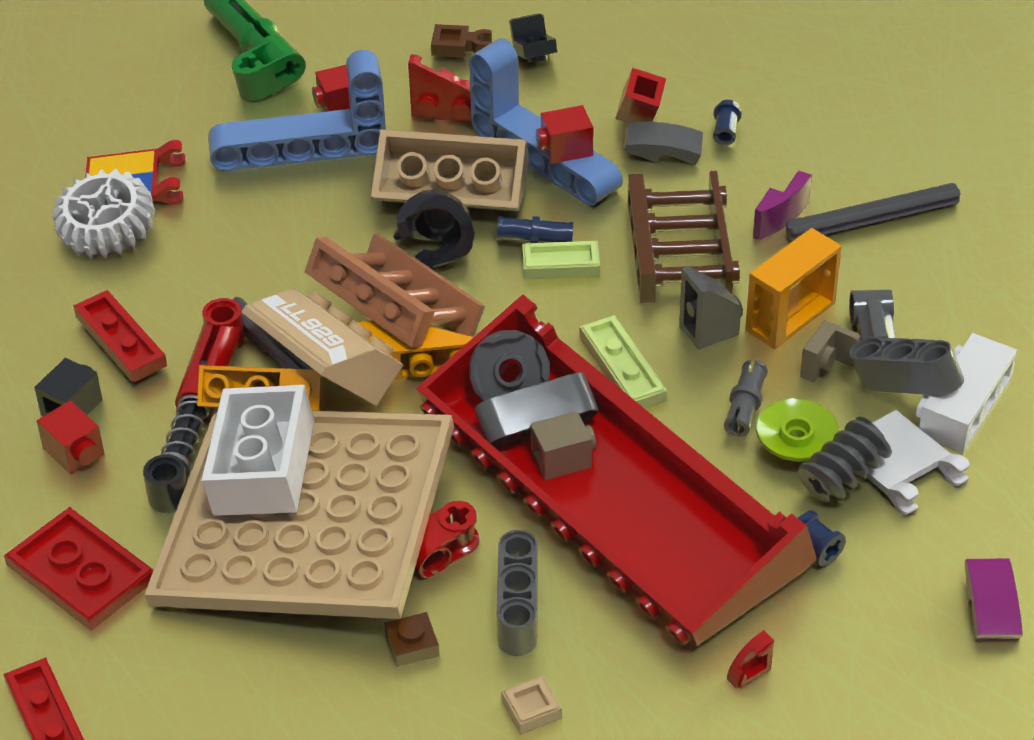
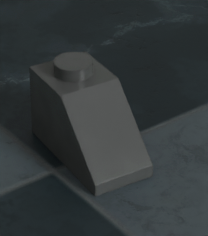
M690 266L682 268L679 327L698 350L739 335L740 318L743 315V308L738 297L731 295L721 282Z

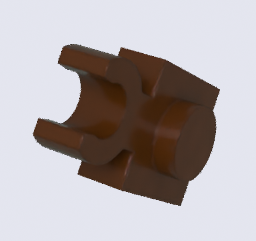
M435 24L431 41V56L454 58L466 57V52L476 53L492 43V31L480 29L469 32V26Z

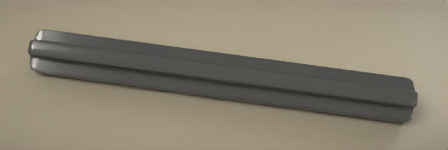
M948 183L789 220L786 223V234L789 240L793 242L810 228L823 235L875 224L956 205L960 202L961 193L955 183Z

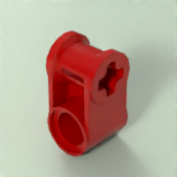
M452 501L430 514L415 570L421 577L430 578L434 576L432 572L436 570L438 573L443 571L448 565L477 549L480 544L479 533L474 528L477 522V514L471 504L465 501ZM451 514H452V517H453V522H452V523H451V520H450V515H451ZM466 534H467V537H468V543H467V544H466V538H465V535H466Z

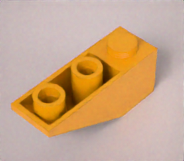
M373 320L357 322L373 333L369 340L374 335L394 348L390 355L403 364L394 380L430 376L473 338L429 326L423 345L411 348Z
M199 365L197 406L219 408L222 391L228 388L305 385L312 411H326L328 379L315 370Z

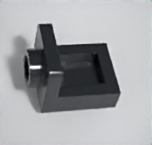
M537 13L510 19L512 43L517 55L527 59V62H540L547 60L548 54L558 53L556 39L546 34L544 16Z

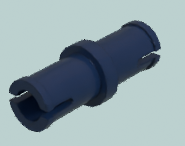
M533 216L532 220L498 217L497 240L530 243L572 242L573 222L541 221L540 217Z

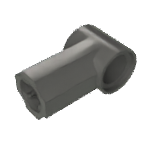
M851 290L849 298L850 321L852 326H857L860 341L872 337L896 338L893 327L894 300L892 290Z

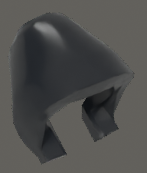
M433 189L423 190L406 201L397 213L398 229L393 237L395 240L419 239L441 243L443 246L440 249L434 251L423 249L415 255L417 260L432 270H437L458 261L470 252L473 246L475 231L470 212L462 201L448 192Z

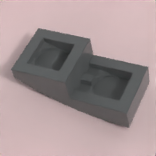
M630 122L625 131L623 151L656 163L661 154L664 153L696 165L701 156L703 132L663 122Z

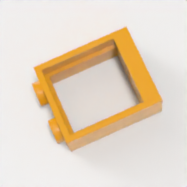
M810 228L749 274L745 331L773 349H776L834 305L842 246L815 229Z

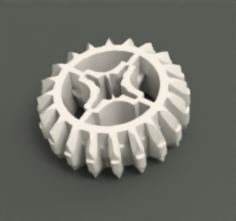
M101 169L98 175L91 176L86 173L85 179L81 181L73 179V187L62 188V196L55 198L56 205L52 210L55 231L68 250L73 249L78 257L86 253L92 260L98 254H101L107 260L109 254L114 252L121 256L124 248L135 249L136 240H146V231L153 229L152 219L155 218V209L151 193L141 182L140 178L132 177L130 172L121 175L117 169H114L110 174H106Z

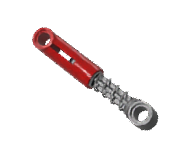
M218 298L204 306L202 310L203 326L175 399L176 417L171 422V431L166 435L167 444L162 447L161 455L153 457L143 467L148 502L158 512H176L190 476V463L188 459L195 454L193 445L200 441L198 431L205 427L203 420L210 418L215 411V407L197 406L199 365L231 366L235 351L245 342L242 310L239 303L233 299Z

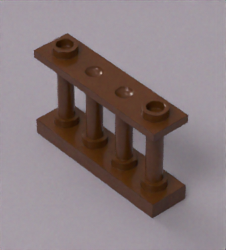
M710 171L709 190L652 192V189H645L643 174H628L627 203L640 303H655L656 287H662L663 283L681 282L682 268L685 267H662V264H655V261H659V257L717 255L719 265L690 267L717 281L721 280V283L732 295L733 284H738L740 281L739 261H732L723 209L727 207L726 186H719L717 171ZM709 205L710 215L655 217V213H648V211H652V207ZM713 229L714 240L659 242L658 238H651V236L656 235V232Z

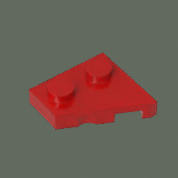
M411 54L408 61L411 117L472 123L470 81L460 79L455 73L441 68L438 72L421 64L422 57Z

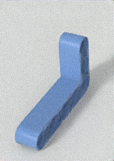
M503 38L497 39L470 57L471 120L479 136L526 140L529 152L528 168L589 206L597 204L622 186L623 179L617 166L594 150L593 156L554 164L550 163L545 150H539L536 141V129L541 128V118L519 105L518 56L515 48L509 41Z
M359 50L353 52L347 58L346 72L350 109L227 122L215 125L208 134L212 165L222 171L377 154L380 129L386 130L383 83L377 56L371 51Z

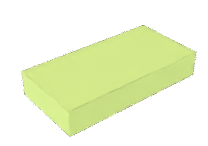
M598 241L522 244L524 279L600 276Z

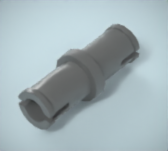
M752 360L744 362L738 384L731 390L729 397L731 406L724 421V429L733 436H737L740 424L742 425L740 437L746 436L749 433L754 411L758 410L761 406L763 397L761 389L768 369L760 361L755 360L752 372H750Z

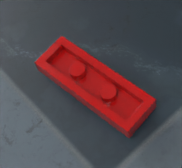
M108 290L73 305L75 317L132 382L167 366L165 353Z

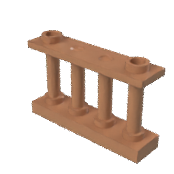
M379 233L373 234L367 253L351 254L328 237H317L304 271L411 348L423 345L430 325L445 324L456 333L474 337L485 305Z

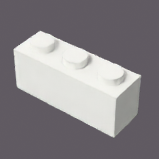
M975 333L970 335L964 346L957 345L954 350L964 376L962 386L946 395H924L916 411V417L921 418L919 428L938 444L960 453L965 452L1012 379L1017 349Z

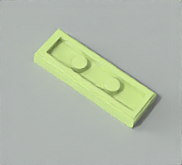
M615 315L579 326L580 338L609 380L643 408L667 401V389Z

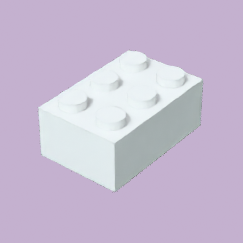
M305 385L223 389L201 480L213 516L297 512L315 421Z

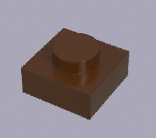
M427 612L384 623L385 635L397 667L440 656L439 644Z

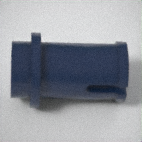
M723 100L714 108L713 116L716 124L713 138L718 144L730 145L735 142L737 122L741 119L742 111L735 101Z

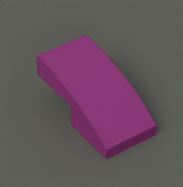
M798 170L784 192L769 188L755 209L753 238L761 240L771 236L786 227V223L789 220L796 219L804 211L810 202L811 174Z
M1010 558L966 559L968 603H972L975 640H1020L1023 635L1021 614Z

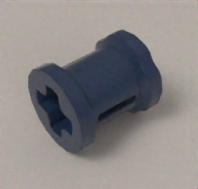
M813 510L800 515L798 519L808 527L817 558L816 562L820 566L831 564L843 551L846 537L840 531L832 532L822 524L820 516Z

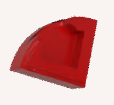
M765 630L757 634L741 649L728 670L727 680L736 689L743 687L771 670L774 639Z

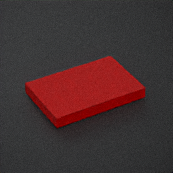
M68 507L4 555L8 567L90 631L147 588L154 569L71 507Z

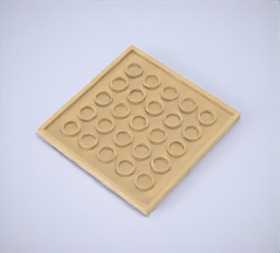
M215 408L144 594L148 606L401 619L453 433L452 415L312 411L315 421L297 512L213 516L201 480L218 408Z

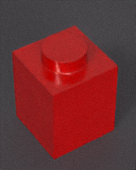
M346 65L315 72L317 86L312 87V95L316 107H322L324 112L350 109Z
M632 68L622 91L615 119L626 123L653 122L660 106L667 78Z
M583 105L541 113V128L536 129V141L539 150H545L551 164L593 156L594 127Z
M71 400L36 420L43 449L70 475L105 455L99 426Z

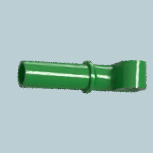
M204 0L206 9L239 42L243 52L233 60L231 66L241 98L248 101L261 100L295 83L302 77L306 69L304 58L279 34L278 28L273 21L263 18L245 0Z

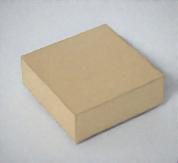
M543 676L501 691L502 703L520 735L562 719V708Z

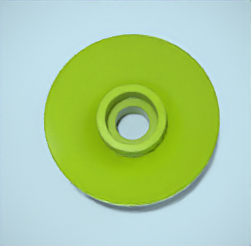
M797 398L780 400L767 406L759 415L756 424L758 440L767 451L779 458L797 462L810 461L811 456L815 452L821 451L826 442L833 441L834 435L839 431V425L835 416L827 408L816 402Z

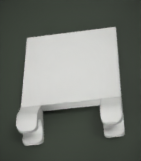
M897 410L872 422L884 435L891 447L892 455L885 459L879 456L881 464L877 469L867 466L869 471L867 479L887 494L895 508L902 515H908L918 508L917 504L912 501L918 497V489L909 482L936 467H939L944 477L953 486H960L968 481V476L963 473L970 466L967 458L948 452Z

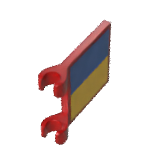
M170 140L156 149L87 157L86 173L91 176L98 175L101 169L106 174H110L114 169H117L121 175L130 172L132 177L140 178L141 182L147 187V190L150 191L153 201L177 205L183 201V192L180 190L176 192L170 190H178L180 188V180L176 177H169L158 184L159 163L171 167H180L184 165L186 157L184 153L173 154L174 152L179 153L182 151V143L179 140Z

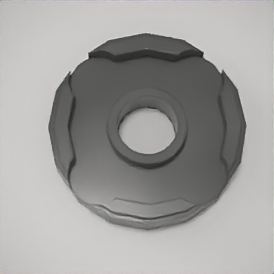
M499 330L485 336L474 348L469 360V380L475 394L483 402L500 395L547 382L550 378V362L544 348L532 336L518 330ZM506 359H514L520 367L518 377L511 382H505L499 375V367Z

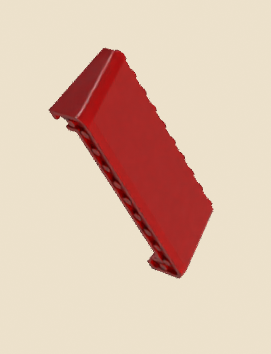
M524 294L416 387L423 401L420 409L424 414L452 415L454 429L451 439L459 447L466 444L471 448V455L483 469L488 470L492 467L499 473L497 474L498 480L510 493L514 494L518 490L525 497L523 500L527 507L537 517L541 518L545 514L552 521L551 526L565 542L568 543L573 539L580 546L579 552L588 563L595 568L601 564L608 571L607 576L615 587L622 593L630 590L638 597L636 602L644 613L653 620L659 616L668 624L666 629L669 634L682 646L689 643L697 647L801 575L817 560L807 525L792 513L787 518L780 511L776 515L772 514L559 339L554 326L549 322L547 324L542 321L538 322L534 313L538 308ZM499 330H518L532 336L544 348L550 362L549 381L574 373H585L599 410L597 415L583 421L585 426L590 425L596 438V449L592 450L591 468L544 480L531 454L530 438L499 448H495L484 438L474 410L483 401L475 394L470 383L469 360L474 348L485 336ZM514 359L504 360L499 367V375L505 382L515 380L520 372V367Z

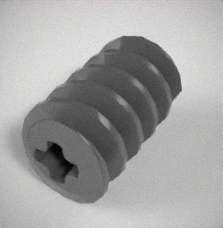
M859 416L855 418L856 420L849 421L844 430L838 431L834 435L833 441L826 442L821 451L815 452L811 456L810 462L800 465L798 469L799 477L804 486L817 500L828 503L830 500L829 496H832L836 500L842 501L846 497L842 486L849 490H854L858 485L855 476L860 479H866L869 476L867 466L877 469L881 464L879 456L885 459L892 455L891 447L884 435L868 419Z

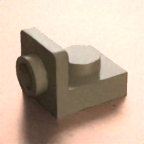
M824 320L803 348L800 377L815 382L824 369L827 371L831 369L835 360L849 366H854L849 356V351L851 347L860 341V335Z

